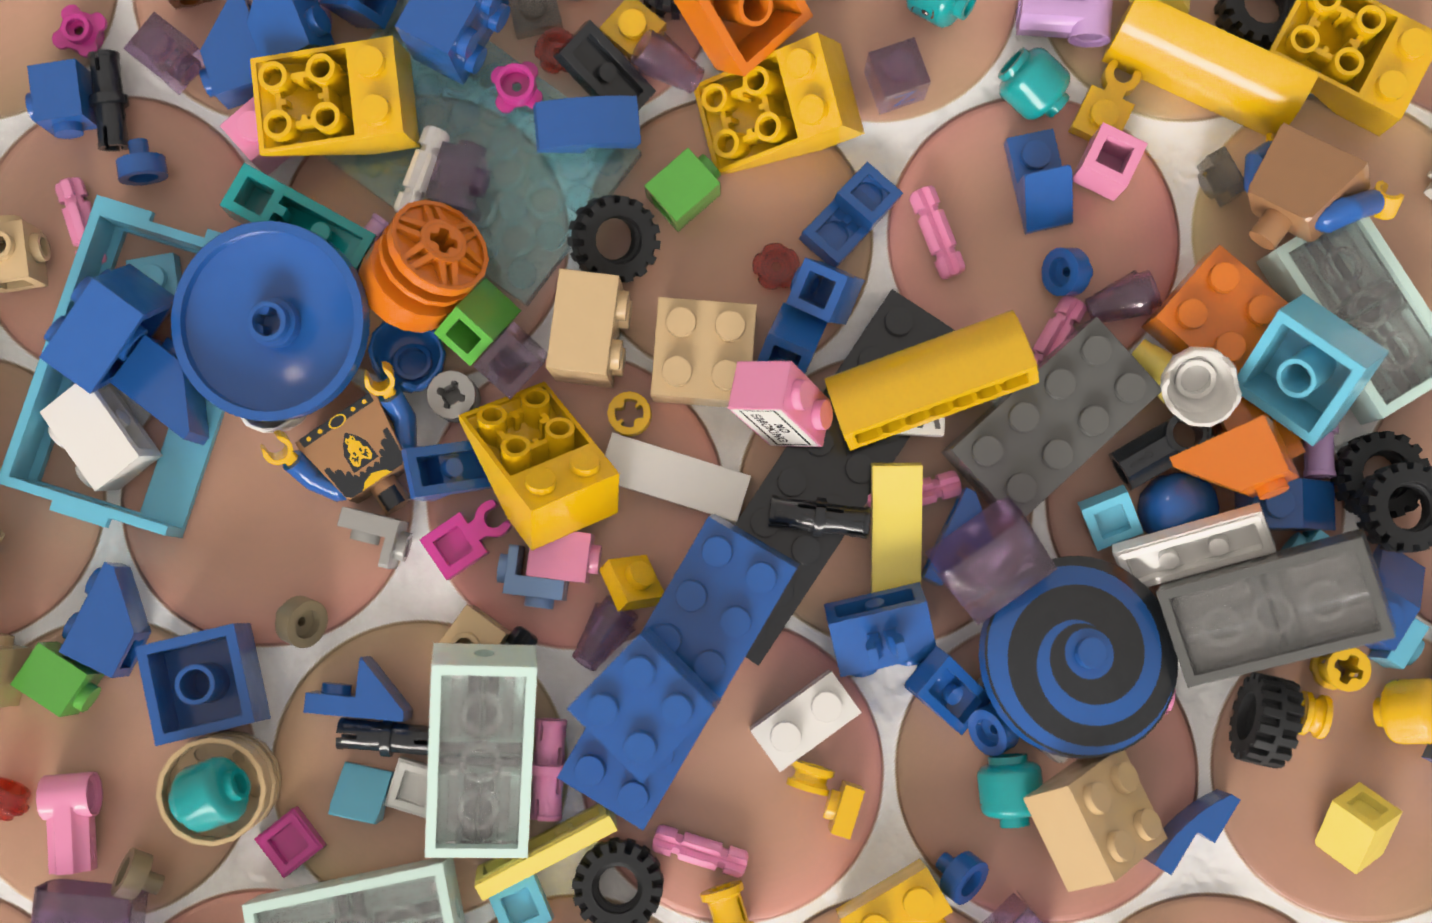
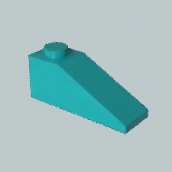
M246 163L242 165L220 203V206L227 215L241 224L259 221H278L308 229L333 243L348 258L356 271L377 237L376 234Z

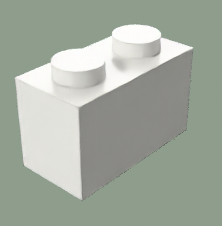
M111 383L91 394L77 384H74L39 412L49 425L48 433L52 440L67 451L76 464L75 471L80 480L88 487L93 488L94 491L120 490L163 456Z
M828 669L752 724L750 731L779 772H781L862 712L833 672Z

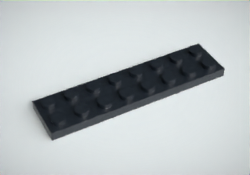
M892 289L835 374L955 330ZM826 387L825 390L823 391V393H824V394L827 396V398L831 401L830 396H829V393H828V390H827V387ZM832 405L833 420L830 428L826 430L823 447L787 446L735 523V526L800 563L750 648L746 658L758 666L760 665L845 536L823 533L822 537L812 536V531L786 527H768L772 495L816 501L817 497L827 498V503L864 507L868 501L867 496L871 493V463H893L910 436L893 435L850 451Z

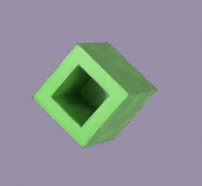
M687 148L644 185L646 197L675 230L679 232L720 196V182L717 179L721 177V174L707 156L702 154L697 158Z
M485 277L453 309L435 330L434 334L471 366L522 310Z
M58 641L38 642L10 685L58 717L76 715L87 711L101 692V687L97 685L104 674L59 653L62 644Z

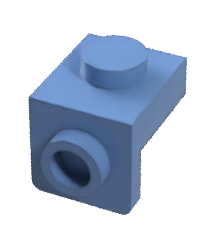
M510 544L508 554H500L497 567V583H504V594L525 596L524 606L553 609L554 600L567 601L568 581L521 575L525 551L524 546Z

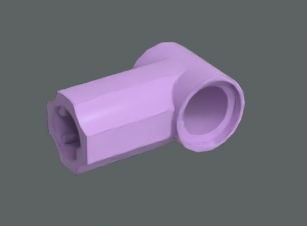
M1018 0L1015 20L1016 35L1068 38V43L1084 48L1107 45L1111 42L1113 0Z

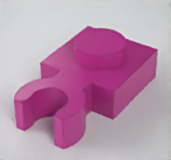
M488 500L482 503L476 510L475 519L469 522L465 515L459 512L419 539L446 580H451L490 553L482 542L487 537H502L512 529L513 525L508 520L496 528L488 525V513L499 506L495 500Z

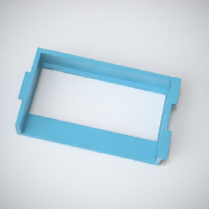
M96 195L52 324L60 316L64 315L66 317L75 304L70 297L85 277H95L106 269H115L127 233L197 254L199 250L209 241L220 235L221 232L207 229L205 238L153 222L155 213ZM106 254L107 260L102 264L103 256ZM45 341V344H44V347H43L42 352L44 351V349H45L46 346L48 345V343H49L48 341ZM39 359L0 470V484L52 500L49 510L105 528H109L113 519L164 536L183 538L225 411L216 407L205 398L209 439L204 445L184 440L168 428L161 449L163 456L156 463L140 512L41 481L55 442L48 433L49 425L39 412L75 383Z

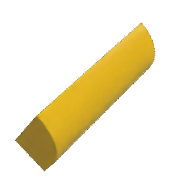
M1133 0L1121 17L1111 42L1108 44L1101 59L1102 62L1107 64L1111 60L1116 59L1119 61L1116 68L1131 75L1137 69L1141 71L1142 80L1264 136L1270 132L1277 134L1283 123L1290 125L1306 101L1319 76V73L1158 0Z
M1010 310L826 377L824 380L843 436L851 451L1039 383L1037 362L1015 312Z

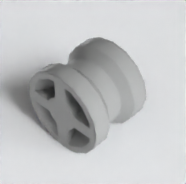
M449 370L439 373L432 379L427 389V400L430 408L435 414L448 422L460 423V414L480 407L481 395L479 388L468 376L459 371ZM457 384L456 389L451 390L450 392H446V391H449L450 389L455 388V385Z

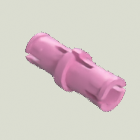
M536 718L534 762H532L533 794L530 819L545 822L561 821L564 782L559 780L557 776L565 764L567 720L560 718Z

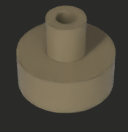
M306 596L290 598L276 612L275 628L277 635L284 642L298 648H308L316 644L322 638L327 628L328 614L325 607L320 602Z
M131 848L117 870L111 887V896L132 903L138 897L141 890L157 895L163 885L165 876L150 871L153 855L136 848Z

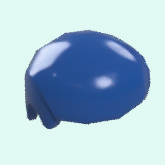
M383 321L372 332L368 347L372 369L378 378L384 381L388 377L382 368V362L386 361L393 366L394 386H399L402 392L413 393L428 389L432 379L443 372L447 356L441 339L434 334L435 329L424 333L403 331Z
M1171 473L1151 480L1140 493L1137 514L1143 530L1150 534L1219 514L1220 506L1216 491L1208 481L1186 473Z

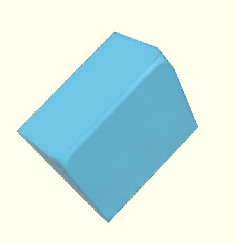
M346 761L335 788L328 814L370 824L381 822L384 818L386 809L384 803L394 772Z

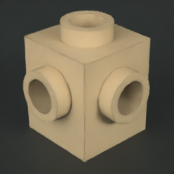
M17 215L0 216V293L49 286L46 261H49L51 253L48 239L41 229L24 221L21 216Z

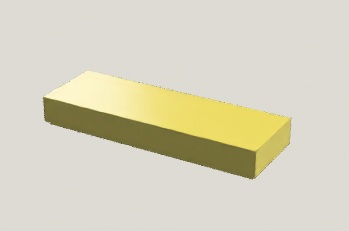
M921 462L871 463V593L917 582L921 584L923 465Z
M598 803L529 839L528 858H492L477 866L474 887L480 898L484 901L618 831L616 814Z

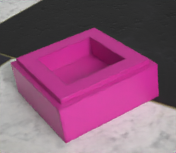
M298 806L292 808L254 838L283 878L290 875L327 845Z

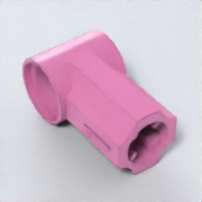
M97 772L44 775L38 783L36 804L39 816L47 822L49 874L68 875L97 869L95 817L100 812L103 800L102 782Z

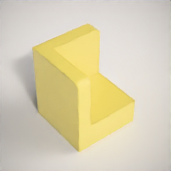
M1358 782L1332 800L1315 839V844L1350 871L1358 874L1384 853L1403 811L1361 782Z

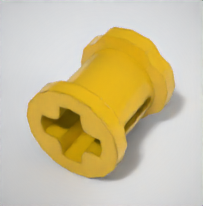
M1357 648L1311 658L1309 665L1313 679L1318 685L1326 689H1338L1345 692L1358 691L1363 688L1370 680L1372 672L1368 657ZM1337 660H1340L1339 665L1346 669L1343 677H1341V672L1334 668Z
M742 880L723 883L700 893L701 901L708 903L713 923H754L748 919L741 892L744 890Z

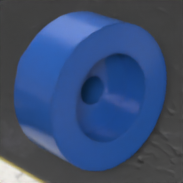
M145 138L129 140L130 154L116 159L118 181L122 184L133 186L149 185L162 182L168 178L166 157L160 153L149 152L148 140Z
M1055 248L1047 254L1042 265L1043 284L1055 296H1077L1087 288L1093 276V267L1085 252L1079 248Z
M992 703L977 709L969 717L968 730L971 739L977 748L986 755L999 756L1015 747L1018 743L1019 736L1001 719Z
M971 851L962 852L955 858L948 852H945L938 858L935 864L936 869L943 873L940 880L941 892L958 905L967 903L979 892L986 881L989 871L987 863Z

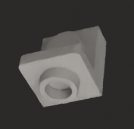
M342 506L337 526L352 529L350 539L379 545L380 537H385L378 567L397 569L399 561H406L412 544V533L407 532L409 522Z

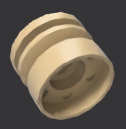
M226 730L189 742L172 754L159 774L156 799L162 819L175 835L191 844L214 847L235 841L270 814L279 798L282 777L277 758L265 742L246 732ZM214 757L228 758L234 761L247 774L250 780L251 791L245 813L234 822L208 831L196 832L188 829L174 818L168 803L169 793L175 776L185 767Z

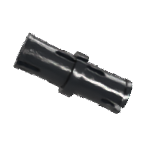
M98 50L99 56H97V52L91 51L88 53L93 94L89 95V106L95 110L98 149L107 152L120 151L121 146L122 150H128L129 139L125 108L129 107L128 94L123 93L120 53L114 50Z
M772 495L768 527H786L812 531V536L822 537L823 533L867 539L871 507L827 503V498L817 497L816 501Z
M344 717L339 719L336 733L345 734H342L341 737H336L337 749L379 751L382 757H391L394 753L428 755L429 726L399 724L397 721L387 720L375 722L353 720Z

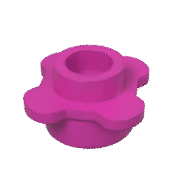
M73 4L65 6L61 11V25L59 30L53 33L52 42L60 50L70 48L82 57L88 58L89 52H98L103 45L107 20L101 13L88 14L82 12L78 6ZM82 27L83 33L76 35V30Z
M529 61L521 64L511 63L506 66H498L492 71L491 80L496 85L498 92L495 104L499 111L511 113L514 108L523 106L533 109L535 102L543 101L542 92L537 89L536 78L539 72L534 63ZM514 84H520L521 89L514 91L512 89Z

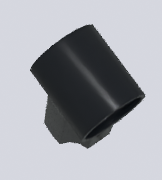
M1174 415L1167 421L1109 454L1115 471L1129 490L1137 488L1173 467L1169 457L1189 449V447L1179 445L1173 436L1175 425L1177 423H1185ZM1190 426L1195 433L1193 446L1211 439V427Z

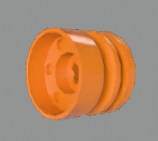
M420 200L407 203L395 214L390 224L384 229L382 236L373 244L363 258L358 275L364 286L369 307L381 319L403 331L424 333L437 329L453 309L474 289V286L486 273L489 257L486 242L478 228L462 212L443 202Z

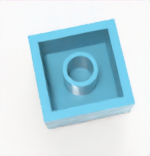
M1302 294L1278 310L1238 373L1239 387L1242 397L1311 446H1314L1338 426L1389 351L1305 294Z

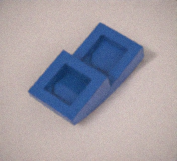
M637 96L574 97L535 102L533 105L537 153H584L588 148L635 149L641 144Z
M867 161L837 192L833 201L804 229L799 240L825 263L837 268L892 208L903 192Z
M1219 789L1197 799L1178 813L1163 828L1167 839L1144 859L1172 876L1196 834L1215 843L1241 800Z

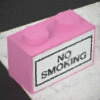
M737 361L728 409L770 446L823 447L826 430L830 428L833 420V409L831 401L792 361Z

